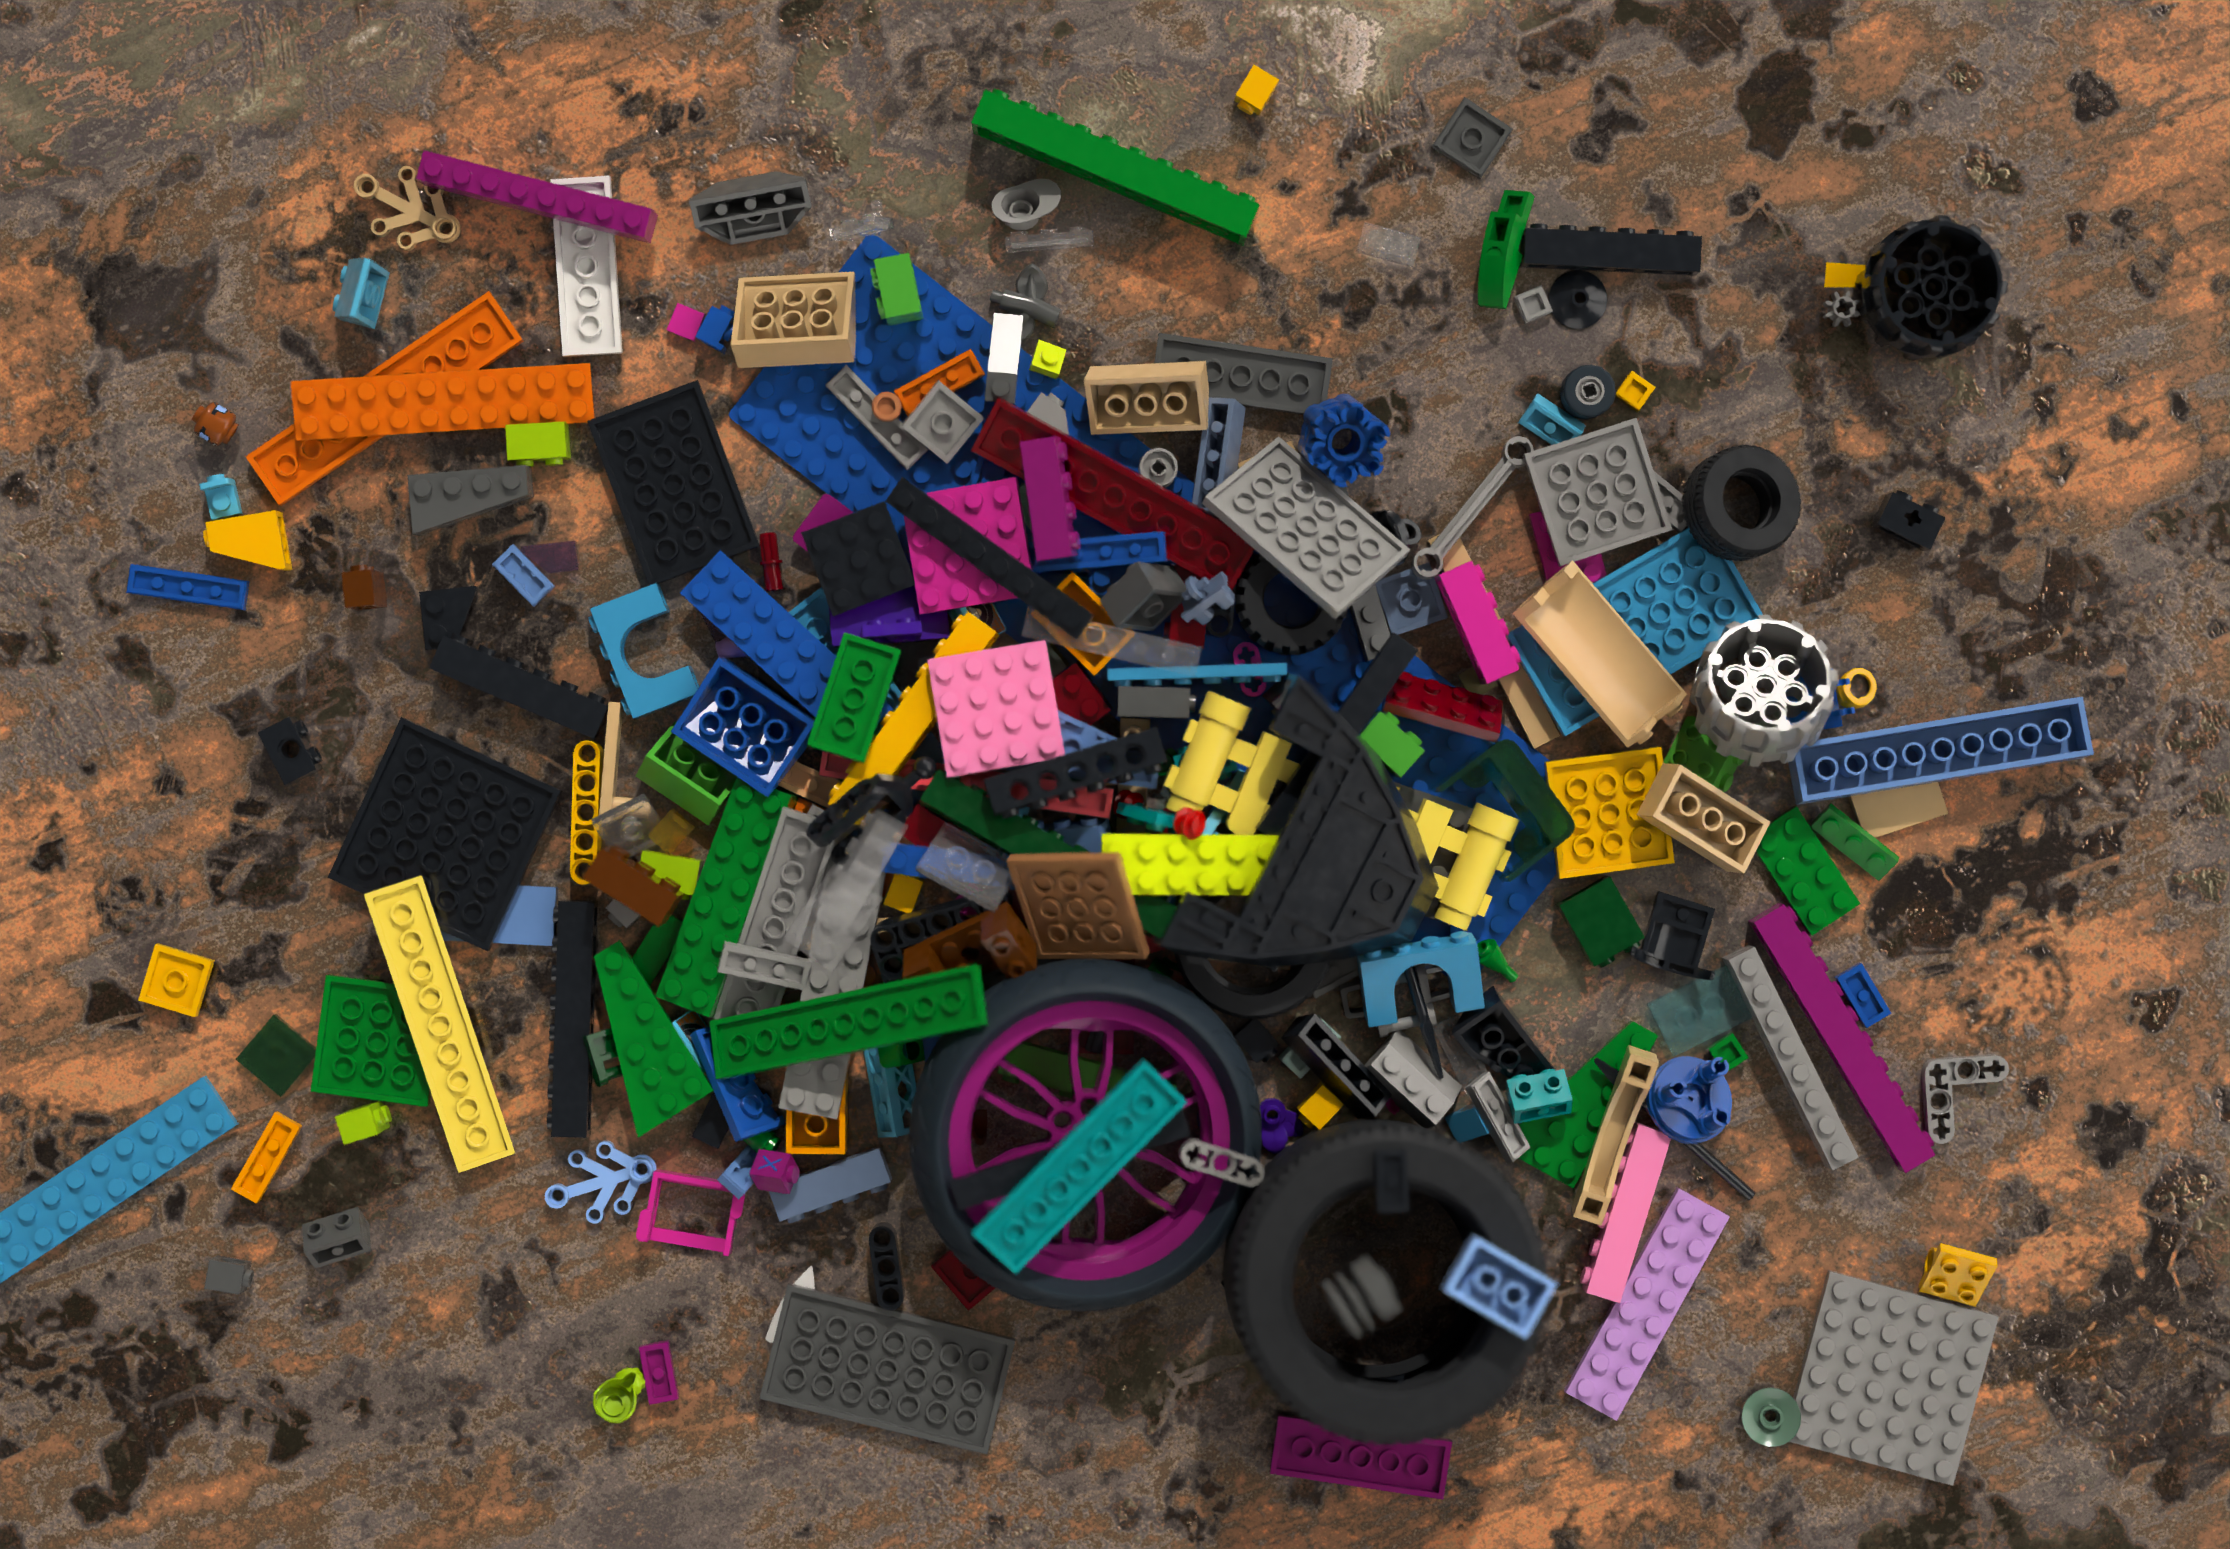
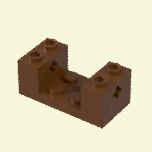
M1005 902L904 949L902 978L908 979L974 964L980 966L981 976L1000 968L1007 979L1017 978L1024 975L1025 972L1036 970L1037 944L1009 903ZM965 947H972L978 951L973 954H967L963 949Z

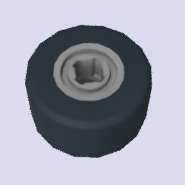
M1592 364L1583 365L1571 371L1563 380L1560 389L1561 403L1566 411L1572 416L1584 420L1596 418L1606 412L1613 404L1616 394L1615 382L1610 373L1602 367Z

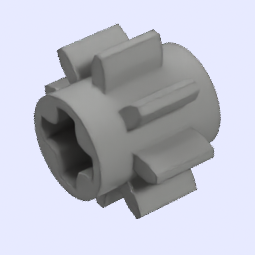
M1836 291L1831 294L1833 302L1825 301L1822 304L1827 308V313L1823 316V319L1830 318L1833 321L1832 327L1838 326L1841 321L1848 327L1851 325L1849 317L1855 318L1860 316V313L1855 311L1856 305L1860 301H1853L1850 298V291L1845 292L1842 297ZM1844 305L1846 311L1838 313L1836 308Z

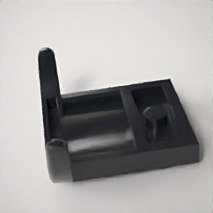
M1658 891L1641 948L1632 947L1631 957L1647 965L1675 974L1702 980H1713L1715 972L1698 968L1715 909Z

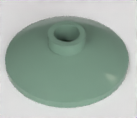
M1770 1387L1757 1390L1748 1397L1742 1409V1424L1746 1433L1752 1440L1763 1446L1777 1447L1784 1445L1795 1437L1800 1428L1801 1412L1797 1402L1790 1394L1778 1388ZM1769 1410L1776 1413V1417L1771 1421L1765 1419V1413Z

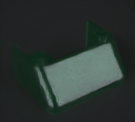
M1505 739L1494 743L1466 761L1432 787V790L1437 793L1443 792L1460 778L1471 788H1479L1492 781L1526 827L1516 834L1513 841L1514 850L1521 860L1499 876L1502 882L1514 880L1569 838L1574 831L1575 824L1571 815L1520 747L1512 740Z

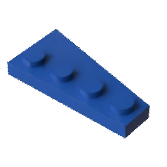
M710 1027L696 1030L690 1034L735 1142L776 1130L786 1125L784 1117L782 1115L778 1116L772 1108L771 1104L773 1101L768 1094L765 1093L763 1095L754 1082V1079H756L754 1074L724 1080L716 1079Z

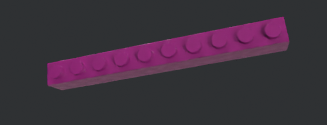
M1777 903L1748 922L1898 1170L1907 1173L1935 1156L1931 1148L1934 1146V1142L1925 1130L1921 1132L1916 1123L1919 1121L1918 1115L1910 1105L1906 1107L1901 1098L1904 1096V1093L1895 1080L1891 1082L1886 1074L1889 1068L1880 1055L1876 1057L1871 1047L1874 1046V1043L1865 1030L1861 1032L1856 1022L1859 1019L1851 1006L1846 1007L1840 998L1844 996L1841 988L1836 981L1831 982L1825 972L1829 969L1820 956L1816 957L1810 947L1813 946V942L1805 931L1800 932L1795 923L1798 921L1795 912L1790 906L1785 907L1784 904Z

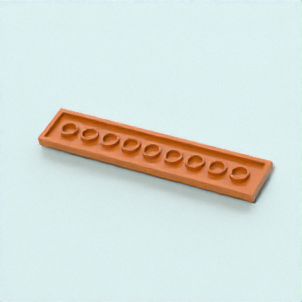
M488 291L364 376L480 370L524 342V340L492 293ZM292 424L245 457L277 504L282 506L385 435L296 441L295 424Z
M591 363L290 381L296 441L505 428V425L547 422H566L567 424L588 423V420L595 418Z

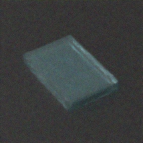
M1726 965L1713 970L1715 972L1713 980L1695 979L1647 1003L1673 1057L1752 1018Z

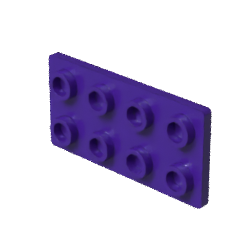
M915 585L832 616L829 608L833 647L840 646L844 632L880 644L942 640L943 638L948 639L950 636L947 610L928 614L919 613Z

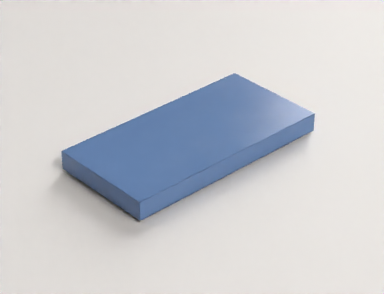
M520 885L493 943L552 946V939L556 933V924L553 923L554 906H557L558 887ZM440 930L443 940L464 941Z

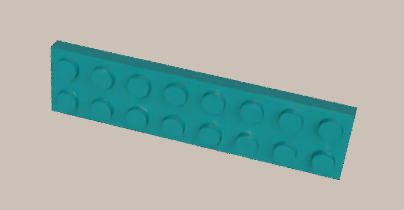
M1142 1059L971 1231L972 1235L1016 1274L1187 1103L1186 1099L1151 1065Z

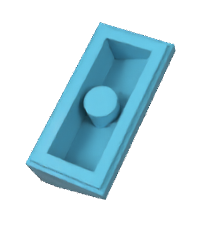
M1540 394L1534 397L1518 422L1551 445L1581 436L1585 429V424Z

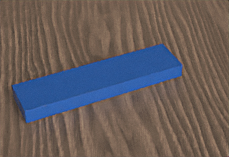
M130 564L126 593L246 610L250 581Z

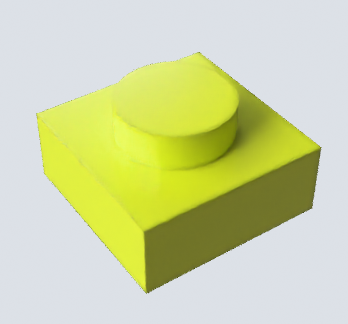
M1039 340L1036 344L1029 370L1057 379L1066 349Z

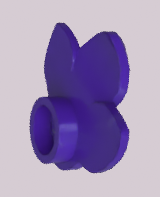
M1268 1098L1260 1103L1262 1143L1270 1153L1278 1154L1285 1148L1288 1136L1300 1137L1303 1135V1124L1298 1118L1297 1113L1286 1110L1284 1104L1278 1099ZM1271 1110L1277 1111L1274 1117H1268L1267 1113Z

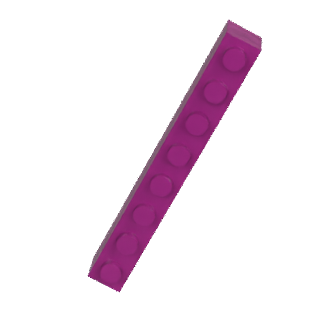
M423 150L416 176L419 182L428 187L650 244L658 215L652 208Z

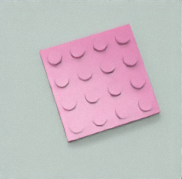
M1046 640L927 659L947 778L1035 764L1065 755Z

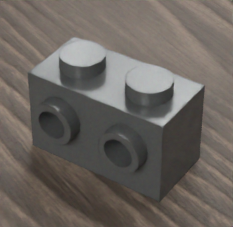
M359 1207L302 1224L304 1253L315 1269L371 1251L369 1222Z

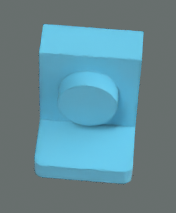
M217 474L207 477V482L199 484L200 490L205 492L211 520L215 521L243 514L234 479L225 478L224 474Z

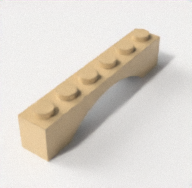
M1628 1045L1572 1203L1573 1217L1602 1226L1629 1135L1639 1110L1650 1090L1659 1065L1655 1053Z

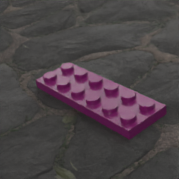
M1278 1414L1269 1472L1275 1475L1444 1500L1452 1440L1437 1437L1432 1440L1424 1438L1422 1442L1404 1445L1401 1442H1396V1445H1380L1370 1441L1369 1443L1349 1440L1345 1436L1340 1437L1322 1430L1320 1426H1315L1302 1417Z

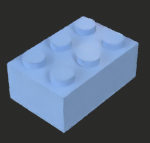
M1470 1234L1440 1288L1527 1338L1557 1283L1475 1235Z

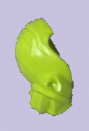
M624 1368L616 1373L614 1378L606 1380L596 1389L593 1395V1406L597 1415L609 1423H622L633 1415L637 1404V1395L645 1388L643 1373L639 1368Z

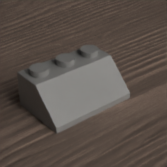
M1402 1030L1392 1032L1364 1065L1392 1094L1391 1099L1421 1127L1426 1129L1437 1125L1454 1104L1462 1087L1443 1068V1078L1439 1079L1431 1057Z

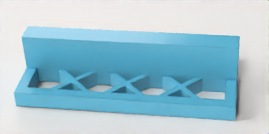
M904 1043L903 1054L908 1059L906 1043ZM878 1048L865 1050L864 1055L878 1138L899 1137L909 1134V1127L904 1128L902 1116L905 1110L911 1113L916 1092L913 1064L900 1066L899 1070L896 1067L884 1068L880 1064ZM901 1081L906 1084L907 1089L904 1098L898 1094V1086Z

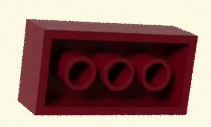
M1079 661L1052 680L1057 710L1091 725L1113 709Z

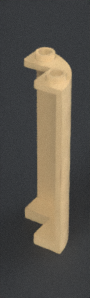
M1573 560L1546 581L1537 592L1533 593L1513 612L1518 621L1627 748L1635 742H1638L1639 745L1644 743L1653 735L1651 729L1658 720L1665 715L1670 718L1682 709L1683 706L1680 703L1687 695L1686 692Z

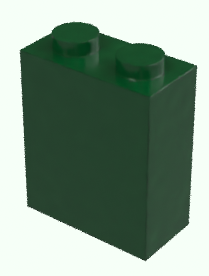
M1603 876L1555 904L1589 965L1593 967L1598 965L1602 968L1615 961L1614 955L1623 950L1625 953L1631 952V948H1638L1640 946L1639 941L1645 938L1610 876Z

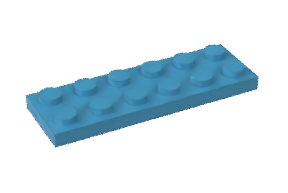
M1287 663L1107 669L1108 681H1114V687L1133 686V681L1144 680V686H1161L1162 680L1174 679V685H1191L1192 679L1203 678L1204 684H1221V678L1233 677V683H1251V677L1262 676L1263 682H1280L1281 676L1287 675Z

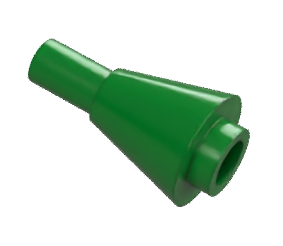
M1494 939L1483 940L1477 944L1481 965L1500 973L1510 983L1517 980L1518 974L1508 965Z

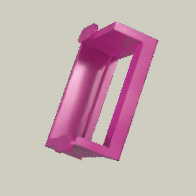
M660 1169L653 1172L647 1209L642 1210L639 1215L636 1232L637 1240L640 1242L653 1240L723 1252L724 1256H729L732 1253L737 1218L742 1215L745 1194L740 1199L733 1195L726 1239L654 1227L662 1181L730 1192L717 1179Z

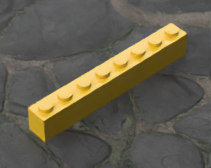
M967 611L965 616L959 615L951 626L953 632L948 639L943 638L937 644L933 651L936 654L934 658L990 649L1000 635ZM927 662L917 672L916 677L919 679L913 687L908 686L900 695L898 701L901 703L894 712L890 710L882 720L881 725L883 728L877 736L874 734L865 764L856 761L851 762L846 770L848 774L842 784L838 782L830 791L828 796L831 799L827 803L831 806L861 780L871 779L877 773L898 776L936 724L937 715ZM872 808L868 813H866L854 824L860 826L866 820V818L869 816V814L874 808Z

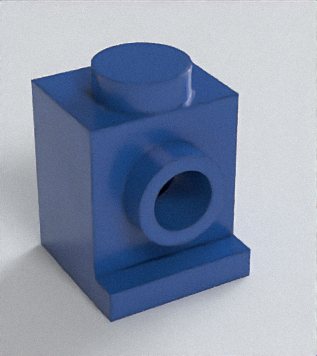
M723 305L719 309L711 306L695 337L702 343L725 354L727 348L723 344L725 341L729 342L732 338L735 312Z

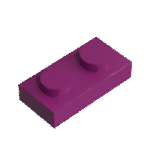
M669 1340L640 1345L639 1353L649 1405L678 1400L679 1392Z

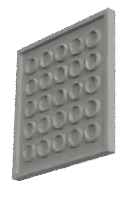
M1827 1270L1793 1396L1800 1408L1801 1424L1797 1434L1789 1442L1953 1486L1999 1317L1991 1313Z

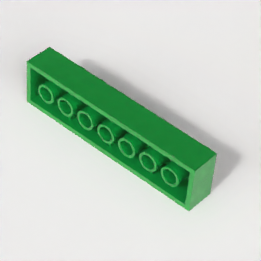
M736 777L655 997L701 1015L714 1017L728 975L717 971L724 941L738 944L783 806L794 809L799 796L775 788L772 794L767 797Z

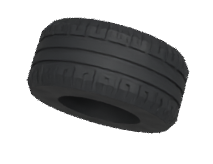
M1755 445L1732 446L1703 460L1692 471V475L1688 477L1682 498L1684 500L1682 502L1684 509L1682 510L1683 514H1685L1684 520L1687 522L1686 525L1689 527V532L1693 535L1692 537L1697 540V543L1703 549H1707V552L1723 560H1751L1780 547L1783 542H1786L1795 530V525L1798 524L1799 512L1801 511V495L1797 485L1798 482L1794 478L1791 469L1786 466V463L1780 457H1776V454L1771 453L1770 450H1764V448ZM1731 477L1746 482L1752 487L1758 497L1760 515L1753 529L1743 528L1736 524L1725 510L1723 490L1727 480Z

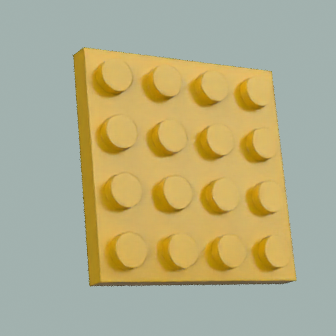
M1661 747L1544 762L1557 878L1563 879L1675 863L1672 837L1636 815L1663 764Z

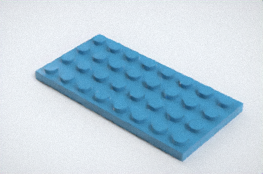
M1689 527L1593 583L1669 674L1676 672L1701 657L1707 643L1717 642L1727 624L1733 621L1745 623L1756 620L1758 615H1763L1733 561L1723 560L1707 552V549H1703L1697 543V540L1692 537V533L1690 534ZM1523 625L1509 632L1510 635L1506 636V639L1511 647H1516L1521 658V665L1562 736H1567L1600 716Z

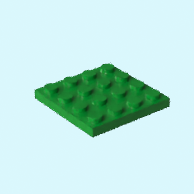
M331 974L326 975L310 1092L423 1107L430 1106L431 1091L394 983Z

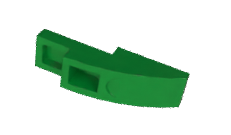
M1504 190L1498 212L1491 211L1479 266L1478 305L1480 307L1506 309L1523 257L1518 249L1535 198L1531 192Z

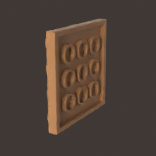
M1120 852L1011 854L1007 859L1008 868L1029 933L1037 944L1038 959H1146L1150 951Z

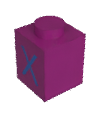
M759 1149L749 1175L758 1190L790 1194L793 1184L799 1179L800 1172L790 1153Z

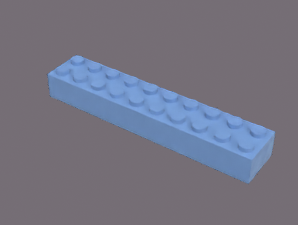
M2083 697L1819 739L1813 746L1809 747L1805 744L1800 748L1794 760L1788 762L1795 802L1796 805L2082 759L2094 755L2084 700Z

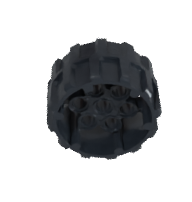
M1937 215L1929 220L1917 222L1911 220L1890 233L1872 247L1869 251L1870 258L1865 270L1857 275L1855 285L1861 290L1862 307L1857 310L1860 313V320L1868 321L1877 335L1874 340L1880 347L1890 345L1904 352L1903 357L1912 361L1925 357L1941 359L1975 344V341L1986 330L1996 325L2000 318L1999 314L1996 313V309L2001 296L2008 292V282L2002 281L1999 262L2003 256L1999 248L1992 249L1981 237V228L1975 224L1965 227L1952 223L1948 215ZM1931 239L1950 246L1960 255H1954L1945 260L1942 250L1939 246L1931 244ZM1908 240L1909 246L1919 247L1912 254L1910 263L1905 262L1895 267L1897 261L1891 255L1901 242ZM1922 253H1928L1932 257L1931 266L1923 264L1921 260ZM1950 264H1955L1959 268L1960 274L1958 278L1953 277L1949 273L1948 268ZM1900 270L1908 274V285L1902 284L1898 280V272ZM1971 271L1976 284V300L1972 288L1963 284V280L1967 279ZM1884 277H1887L1889 288L1899 293V297L1892 302L1891 309L1885 295ZM1926 282H1931L1936 286L1935 296H1931L1926 292ZM1954 293H1959L1963 297L1964 303L1962 307L1954 304L1952 299ZM1903 300H1908L1912 303V314H1908L1903 310ZM1931 311H1935L1940 315L1939 325H1935L1930 321L1929 314ZM1964 312L1965 318L1970 320L1965 329L1956 338H1954L1955 336L1951 331L1943 332V328L1950 324L1952 315ZM1915 317L1918 318L1920 328L1930 333L1931 339L1912 333L1900 322H1908Z

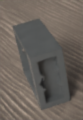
M1118 686L1117 717L1189 718V712H1195V694H1190V688Z

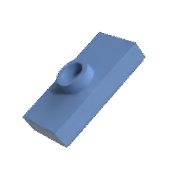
M512 544L492 564L533 607L556 587L515 544Z
M748 1145L717 1179L738 1199L754 1183L749 1172L757 1153Z

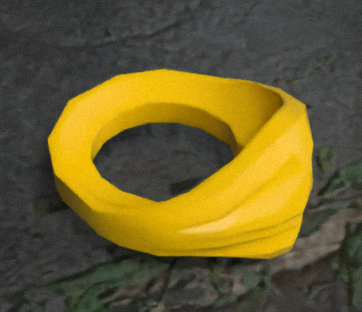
M1853 668L1840 678H1850V684L1837 686L1836 694L1839 705L1845 708L1855 707V709L1865 707L1872 701L1877 686L1871 672L1864 668ZM1857 674L1864 676L1869 683L1868 693L1860 698H1856L1850 692L1851 680Z

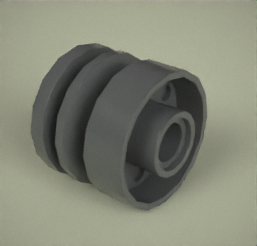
M1364 1255L1349 1265L1354 1277L1350 1282L1341 1273L1337 1272L1335 1274L1342 1286L1336 1290L1329 1279L1322 1282L1329 1305L1343 1327L1352 1332L1356 1339L1363 1335L1356 1323L1362 1319L1369 1330L1374 1328L1369 1316L1373 1311L1383 1321L1402 1311L1393 1296L1396 1294V1291L1380 1267L1376 1268L1368 1255Z

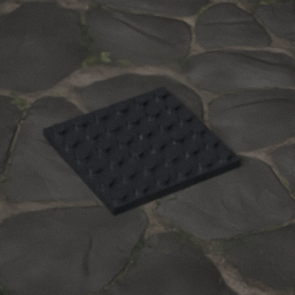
M401 717L328 878L365 894L422 875L440 930L485 951H490L563 791L409 719Z

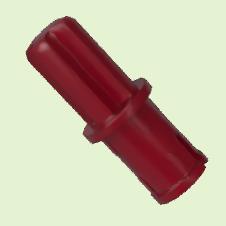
M775 532L762 533L759 536L762 562H759V565H763L764 590H783L780 563H783V560H779L777 534Z

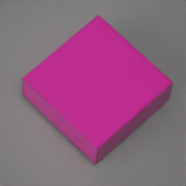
M677 303L667 331L695 342V336L706 315Z

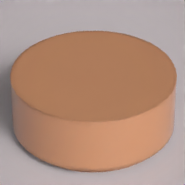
M892 392L879 393L872 402L873 414L882 422L896 420L902 410L900 399Z

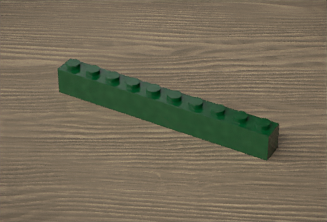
M937 770L920 799V805L1008 856L1011 854L1090 853L1078 844L1072 847L1063 842L1064 837L1052 829L1046 832L1037 827L1039 822L1026 814H1023L1022 817L1017 815L1008 819H1002L1001 815L994 817L990 800L986 797L987 792L974 784L968 787L960 782L962 779L960 776L947 778L946 771ZM1133 895L1144 935L1151 939H1154L1155 936L1161 939L1176 906L1166 901L1168 898L1166 895Z

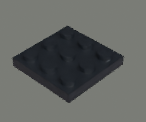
M885 501L801 532L832 616L915 585L914 577Z

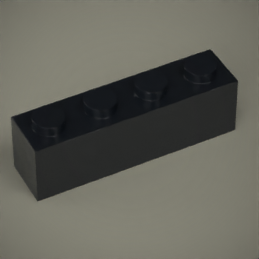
M1316 1014L1298 1016L1281 1037L1358 1119L1376 1117L1391 1098L1392 1094Z

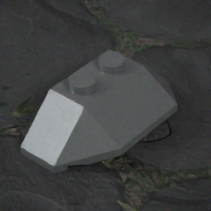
M777 171L720 181L689 199L695 229L704 231L730 245L788 235L804 214L812 207L806 178Z

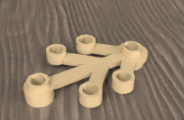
M403 166L398 172L400 181L404 183L409 202L381 188L377 179L372 175L362 174L355 179L354 190L360 197L364 199L376 198L403 212L386 219H374L371 223V230L375 235L385 237L390 233V230L419 221L429 226L414 233L402 232L398 235L397 244L406 251L414 249L418 243L431 239H437L441 243H452L459 237L461 233L460 222L456 217L447 213L442 197L443 190L439 189L436 194H430V187L424 186L425 193L432 200L435 216L425 211L416 184L417 172L412 167ZM406 171H412L413 173L410 180H404L403 174ZM372 183V191L365 193L364 185ZM385 223V230L377 232V224ZM445 224L451 225V231L448 234L442 233V227ZM410 236L412 239L411 244L403 246V238Z

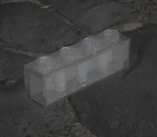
M878 808L873 814L868 812L859 826L864 829L859 840L853 837L845 851L849 855L844 866L838 863L830 877L831 880L835 881L829 892L825 889L822 891L815 904L820 907L816 915L846 932L851 928L908 828L907 824Z

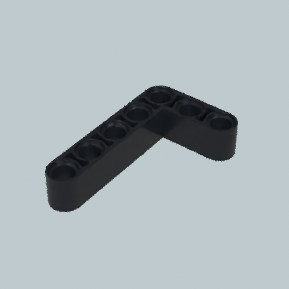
M994 888L880 921L871 933L870 943L883 983L904 980L902 978L904 949L907 946L918 944L971 919L964 915L962 911L964 907H972L977 915L992 909L990 900L996 898L1001 899L1004 903L1008 902L1012 906L1011 894L1006 889ZM944 915L948 919L949 924L946 926L937 924L934 916ZM916 923L920 927V933L914 934L909 932L906 924ZM882 930L888 931L892 936V940L888 942L883 941L879 937L878 932ZM890 958L899 960L901 968H891L887 960Z

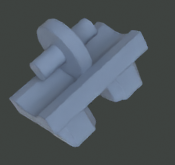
M1221 571L1210 580L1206 577L1198 580L1193 576L1186 579L1185 586L1187 590L1182 593L1184 613L1181 614V617L1187 623L1194 619L1201 625H1205L1214 616V609L1210 607L1211 605L1216 603L1225 610L1232 606L1235 602V594L1228 587V576Z

